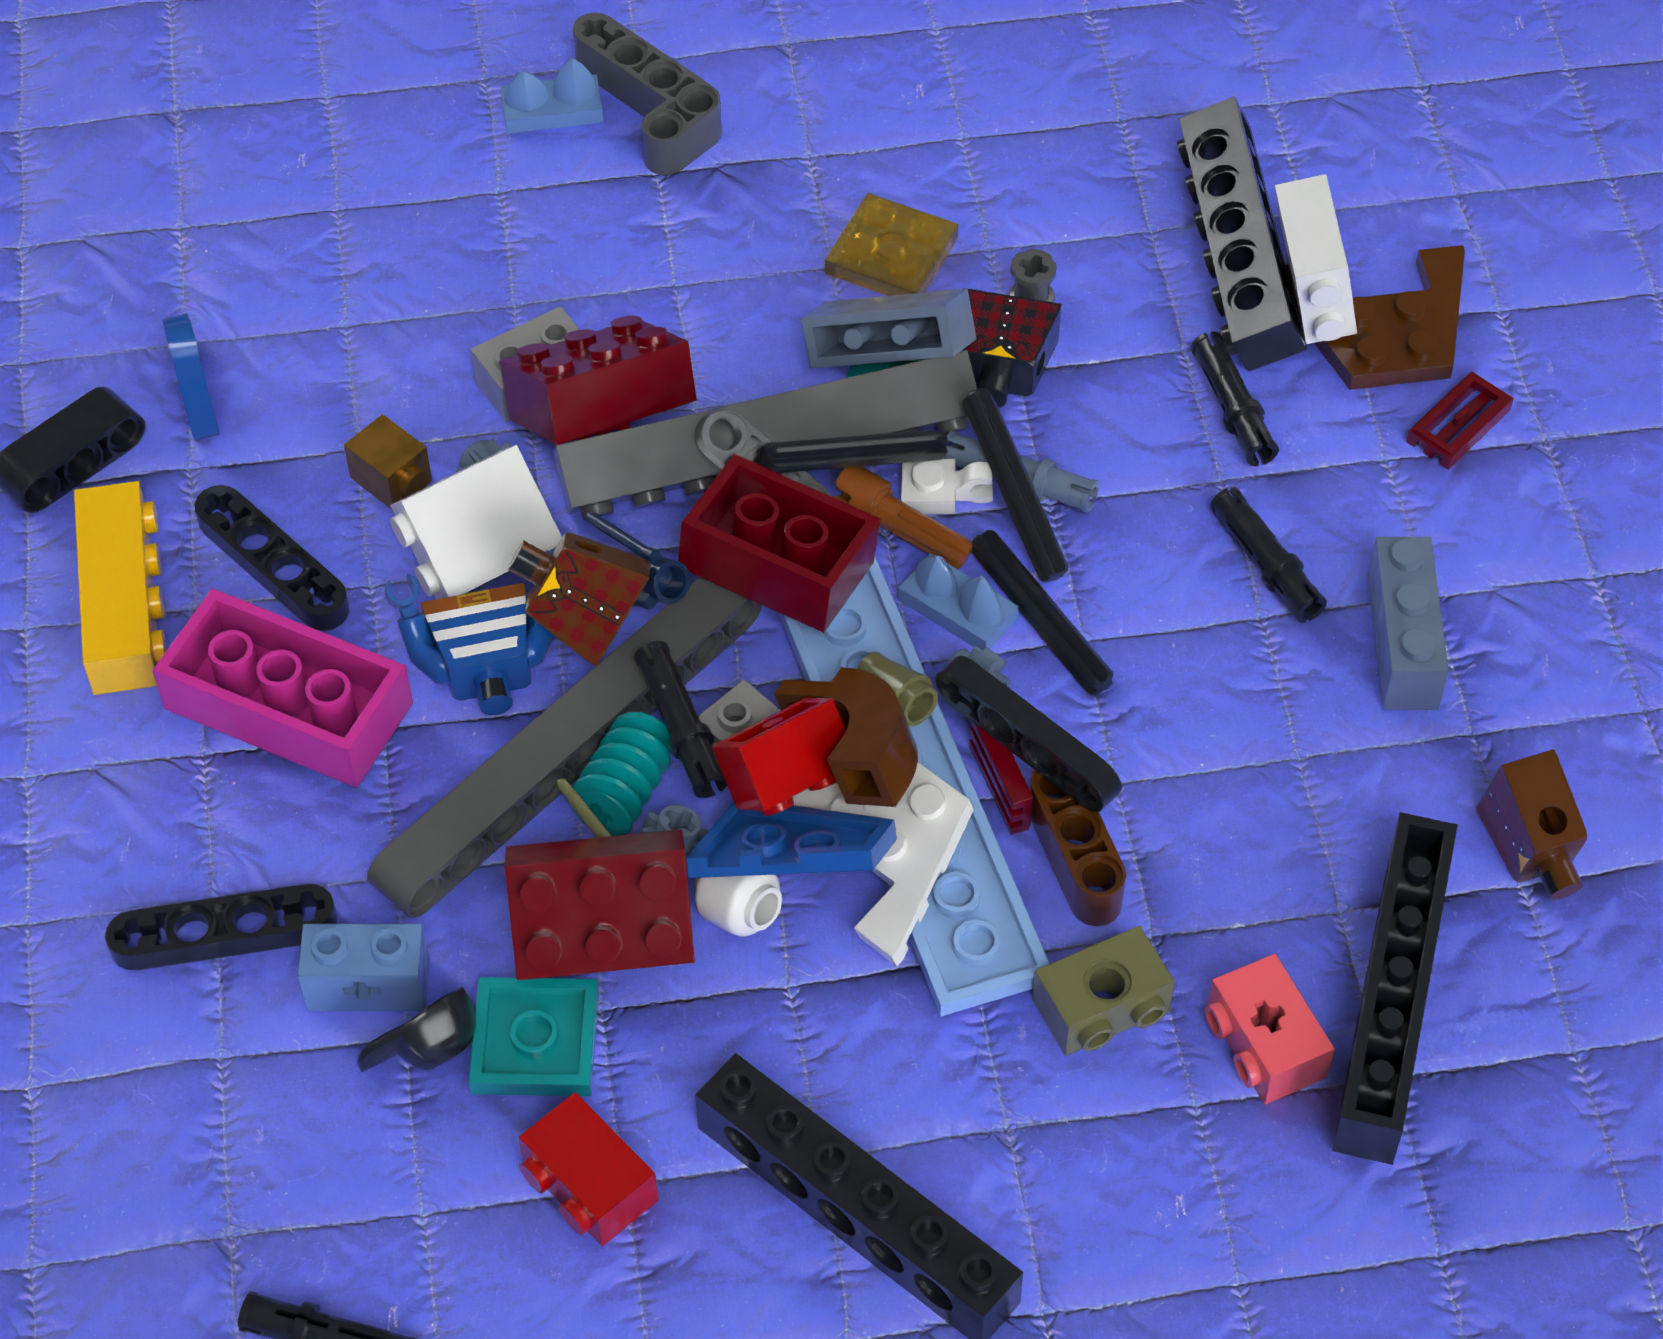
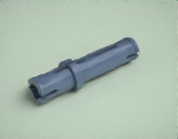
M953 430L947 434V442H950L951 445L950 447L946 445L948 452L943 459H955L956 466L964 468L974 462H988L978 440L960 435ZM1020 455L1040 501L1043 502L1046 498H1050L1081 509L1083 512H1090L1094 502L1089 501L1090 497L1097 498L1100 485L1098 480H1091L1059 469L1055 461L1046 458L1039 462Z

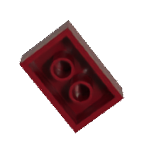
M639 316L616 318L611 321V327L598 331L589 329L572 331L564 336L565 341L555 344L536 343L525 345L517 350V355L499 360L509 420L555 445L625 424L626 419L632 422L697 401L688 341L667 332V329L664 327H656L643 321Z
M734 454L682 521L678 561L686 565L689 572L824 633L874 563L881 518Z
M682 829L506 846L505 875L517 980L695 963Z

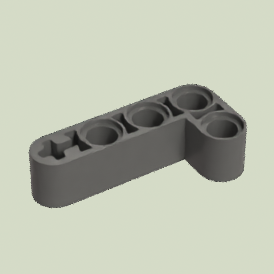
M589 13L579 17L574 22L575 59L583 64L591 75H597L598 85L644 117L641 124L645 166L651 172L658 175L675 174L687 167L720 140L722 134L720 95L712 85L610 16L603 13Z

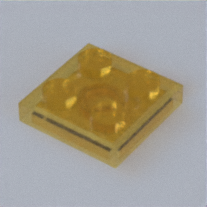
M867 193L825 259V274L887 296L923 293L927 290L956 242L959 224Z

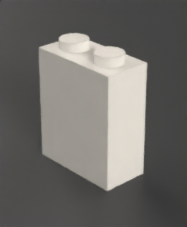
M1324 174L1275 185L1285 251L1306 344L1331 341L1340 337L1357 334L1348 264L1327 175Z
M517 445L503 449L390 505L395 514L394 517L390 518L392 529L403 547H411L419 563V566L415 567V574L422 589L429 597L435 595L436 599L465 594L508 572V566L523 540L546 552V550L550 551L556 548L562 538Z

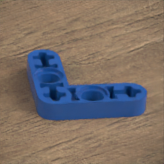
M188 314L162 319L193 440L219 435Z

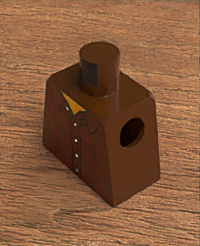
M565 532L552 555L523 540L508 566L509 571L534 584L526 602L525 611L528 615L595 666L600 662L650 578V562L646 559Z
M1552 749L1501 765L1476 807V811L1512 878L1517 882H1524L1540 877L1551 900L1561 899L1577 892L1583 887V884L1572 861L1587 841V830L1555 750Z

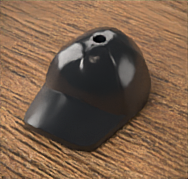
M461 987L446 994L408 1022L371 1041L358 1057L360 1071L364 1072L396 1055H399L404 1061L415 1068L431 1070L463 1052L472 1042L476 1028L472 1001L464 988Z

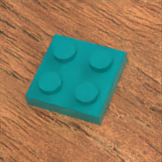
M479 977L475 1011L476 1028L473 1034L469 1073L470 1093L474 1095L570 1096L576 1092L579 1096L591 1097L599 998L598 979L537 978L517 980L516 978Z

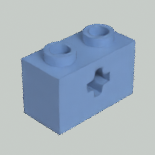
M303 924L298 980L307 1011H423L426 1008L430 963L422 924Z

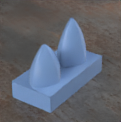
M572 57L564 64L554 80L540 81L533 74L523 70L511 81L510 85L501 86L507 134L604 123L597 75H591L583 64Z
M932 553L923 558L918 563L917 568L898 587V601L969 645L977 646L981 650H984L986 647L991 649L1018 619L1019 606L996 593L985 576L971 578L948 564L942 556H935Z

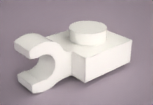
M955 459L902 463L901 501L923 514H955L956 501L992 502V470L988 462H974L968 464L962 470L956 471Z

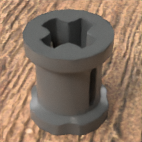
M1029 249L1016 254L1012 259L1010 267L1015 284L1010 288L1009 295L1054 302L1055 295L1050 283L1055 278L1057 265L1053 261L1052 256L1038 249Z

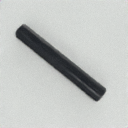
M988 388L974 390L968 393L967 397L963 400L964 409L1038 578L1044 583L1060 579L1069 570V566L995 398Z
M926 430L766 443L761 449V466L770 469L772 472L789 473L941 460L948 452L946 447L948 438L942 431Z
M987 530L982 535H977L972 541V554L1009 599L1019 606V611L1085 691L1090 695L1096 696L1103 690H1107L1113 684V671L997 532Z

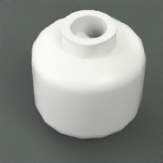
M776 875L696 878L695 902L700 915L705 920L733 935L746 937L764 930L774 922L780 912L782 894L780 892L779 879Z

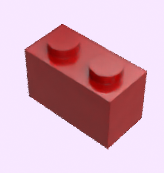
M803 698L718 742L712 748L736 808L761 811L763 816H769L791 807L795 803L792 796L807 788L809 791H815L837 782L827 759L846 731L833 698Z
M576 1092L518 1137L523 1160L519 1164V1168L528 1183L541 1194L548 1190L561 1203L559 1205L560 1213L569 1226L579 1235H583L588 1231L602 1247L658 1202L655 1173Z

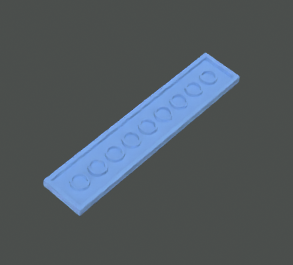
M874 557L873 565L824 633L779 613L805 681L831 682L841 667L858 669L863 658L872 652H880L886 658L926 675L876 557ZM937 702L935 709L924 722L916 726H909L917 744L918 762L967 797L974 809L945 872L939 873L927 898L929 906L921 923H915L909 936L941 1017L1033 989L1035 970L1049 965V961Z

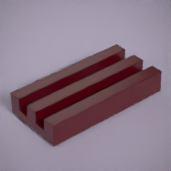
M1471 371L1408 431L1406 442L1414 448L1419 443L1423 445V454L1431 459L1437 454L1441 457L1440 465L1449 470L1511 410L1514 398ZM1475 390L1481 392L1468 406L1459 411L1454 419L1436 436L1430 433ZM1492 400L1495 401V402H1494L1487 410H1485L1463 433H1461L1450 445L1447 444V443L1450 442L1471 420H1473Z
M970 721L973 726L970 727V736L972 738L969 740L970 750L1010 835L1029 830L1033 796L1012 752Z

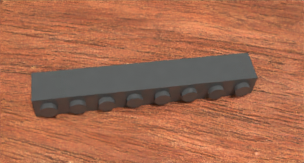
M965 350L959 352L954 357L926 359L556 445L553 456L568 514L581 512L583 520H586V515L589 512H593L599 517L613 513L612 504L633 499L634 506L637 508L665 501L664 492L684 487L686 495L705 492L722 470L702 453L695 439L696 426L700 419L708 413L723 409L734 410L743 415L772 442L914 432L937 427L939 431L947 435L951 430L960 432L971 428L968 415L963 406V400L967 397L968 393L977 390L968 351ZM718 419L712 424L709 436L714 446L726 450L732 446L735 440V431L728 421ZM761 454L754 458V463L761 465Z

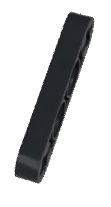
M212 486L203 490L197 496L194 506L201 531L304 624L320 631L333 630L343 624L350 612L344 585L241 493L230 486ZM217 509L223 513L230 511L234 524L230 527L229 520L220 512L211 513ZM259 534L269 538L268 542L259 549L248 550L240 546L241 542L250 535ZM293 564L303 568L302 573L293 580H280L274 576L275 572L285 565ZM312 587L314 595L317 598H319L324 603H329L333 601V604L328 607L322 603H319L314 606L312 594L310 592Z
M957 656L936 674V686L940 694L953 708L1089 811L1100 812L1120 794L1122 784L1119 776L1103 758L973 660L965 656Z
M303 884L130 910L119 914L111 920L106 928L105 940L113 961L119 967L126 970H143L301 946L303 924H337L338 917L332 896L324 887L316 884ZM316 907L314 920L303 921L304 908ZM275 911H284L285 926H279ZM258 912L267 917L265 925L256 932L243 933L235 928L239 918L245 914ZM201 921L209 926L205 936L197 941L184 942L177 937L178 931L186 923ZM164 928L168 940L167 944H160L159 939H161L158 929ZM141 933L142 937L138 940V946L127 948L126 944L130 941V935Z

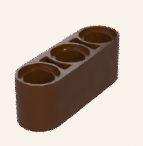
M1034 770L1030 783V792L1033 796L1031 822L1071 911L1078 920L1086 925L1104 926L1115 921L1122 908L1126 872L1099 812L1089 811ZM1055 794L1062 796L1063 798H1051L1047 795ZM1078 840L1084 842L1085 844L1076 845L1071 844L1068 841ZM1089 887H1103L1107 891H1092Z

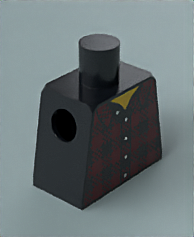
M968 289L977 339L962 351H968L977 390L982 388L991 390L998 407L1001 408L1006 404L1008 394L1029 396L1034 393L1058 344L1062 304Z

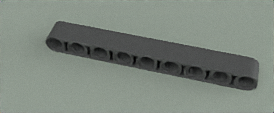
M699 577L690 585L685 597L679 602L665 606L385 847L370 865L367 881L407 916L416 918L426 913L562 794L557 787L556 782L558 779L565 778L572 785L580 778L581 772L590 762L593 753L600 747V742L618 716L627 712H642L652 715L658 709L641 669L637 666L634 659L635 653L639 648L642 647L648 658L651 659L653 657L647 644L654 641L667 643L670 655L685 686L753 625L761 611L762 605Z

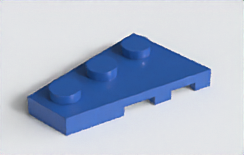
M733 802L685 858L688 877L707 878L872 871L897 840L895 820L793 805L779 813L763 816L761 811L737 809Z

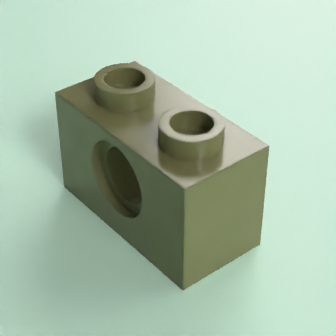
M1139 925L1035 970L1032 1001L1062 1052L1067 1056L1081 1049L1085 1051L1096 1050L1107 1044L1115 1034L1134 1026L1145 1028L1161 1020L1170 1011L1175 981ZM1105 991L1117 997L1114 999H1102L1097 997L1095 993Z

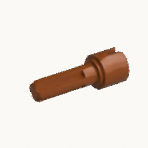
M863 466L844 468L835 483L837 489L843 492L840 496L831 497L881 518V527L929 554L942 556L948 564L957 569L961 568L968 560L972 552V542L892 496L893 491L889 481Z

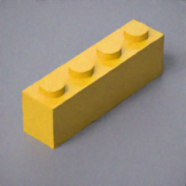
M139 481L74 490L82 656L93 695L157 686L152 670L167 651L164 631L156 630V619L165 618V608L161 587L153 586V576L162 575L157 543L151 544L150 534L159 533L155 502H145Z

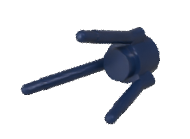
M589 512L586 515V520L597 527V529L650 562V578L633 607L639 606L651 610L658 601L674 604L685 597L693 582V577L690 575L686 565L680 561L661 556L659 550L644 545L595 513Z

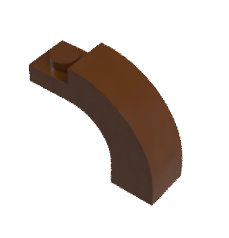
M841 667L831 682L784 680L774 693L781 710L803 698H833L846 732L827 761L846 804L896 807L916 772L918 750L897 696L890 685L872 673Z

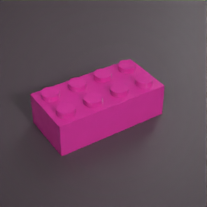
M213 588L152 670L164 709L355 788H358L413 705L406 665Z

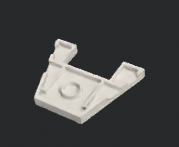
M919 762L917 763L912 782L896 807L846 804L837 782L820 790L809 791L807 788L792 796L795 802L793 806L895 820L897 840L876 868L872 870V872L892 887L861 919L854 929L859 938L896 967L903 961L909 949L906 943L915 923H921L929 906L927 898L939 873L945 872L974 811L967 797Z

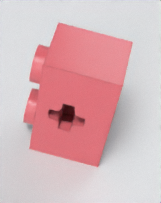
M1276 953L1212 979L1208 1005L1205 1006L1207 1023L1216 1038H1225L1234 1053L1233 1060L1239 1078L1246 1087L1251 1088L1254 1086L1264 1105L1328 1078L1335 1048Z

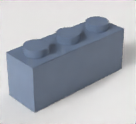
M968 288L826 301L801 318L810 368L954 357L977 339Z
M1376 537L1368 572V583L1383 710H1439L1449 669L1431 537Z

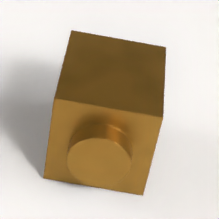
M383 414L344 444L350 478L391 510V504L426 488L427 484L432 481L427 447Z

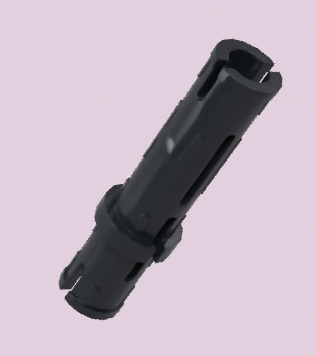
M1211 331L1210 337L1214 343L1213 347L1207 333H1203L1193 341L1191 351L1197 358L1224 412L1223 424L1230 434L1236 436L1249 465H1259L1255 455L1256 451L1262 464L1265 465L1271 462L1279 452L1277 443L1273 440L1263 421L1265 411L1261 403L1251 397L1220 333Z
M1231 487L1230 491L1226 488L1219 492L1211 501L1210 509L1258 567L1263 575L1261 576V581L1269 591L1276 592L1283 599L1298 622L1305 623L1307 618L1311 621L1318 617L1324 611L1327 600L1302 571L1304 565L1296 554L1288 553L1237 487Z
M663 641L650 642L647 646L653 658L649 659L645 650L641 647L635 653L634 659L637 666L641 669L670 734L668 746L672 755L682 761L693 786L692 790L695 796L698 798L712 797L716 794L710 784L711 781H715L720 792L728 786L712 748L714 736L710 728L706 724L701 723L670 655L667 643Z
M250 1291L245 1297L238 1317V1330L240 1332H249L271 1339H417L320 1312V1306L315 1303L306 1301L301 1306L259 1295L254 1291Z

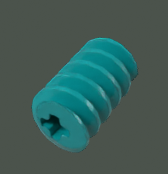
M627 712L615 719L610 726V730L600 742V747L593 753L590 762L581 772L580 778L572 786L612 836L628 835L633 828V822L642 813V806L650 800L652 790L660 784L661 775L671 765V751L668 746L670 734L665 724L655 717L642 712ZM572 807L574 813L577 815V817L580 819V821H581L583 824H585V822L581 819V817L577 814V812H576V811L574 810V808Z

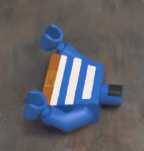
M407 574L406 578L412 590V596L405 600L394 596L391 583L388 581L384 591L385 599L389 605L400 611L402 618L398 619L397 623L411 663L436 684H447L454 699L462 701L478 698L480 710L484 714L499 715L508 711L513 704L511 691L526 688L531 684V667H535L543 662L555 637L554 634L525 611L530 591H526L524 582L421 602L422 612H417L414 602L419 595L420 588L416 578L411 574Z

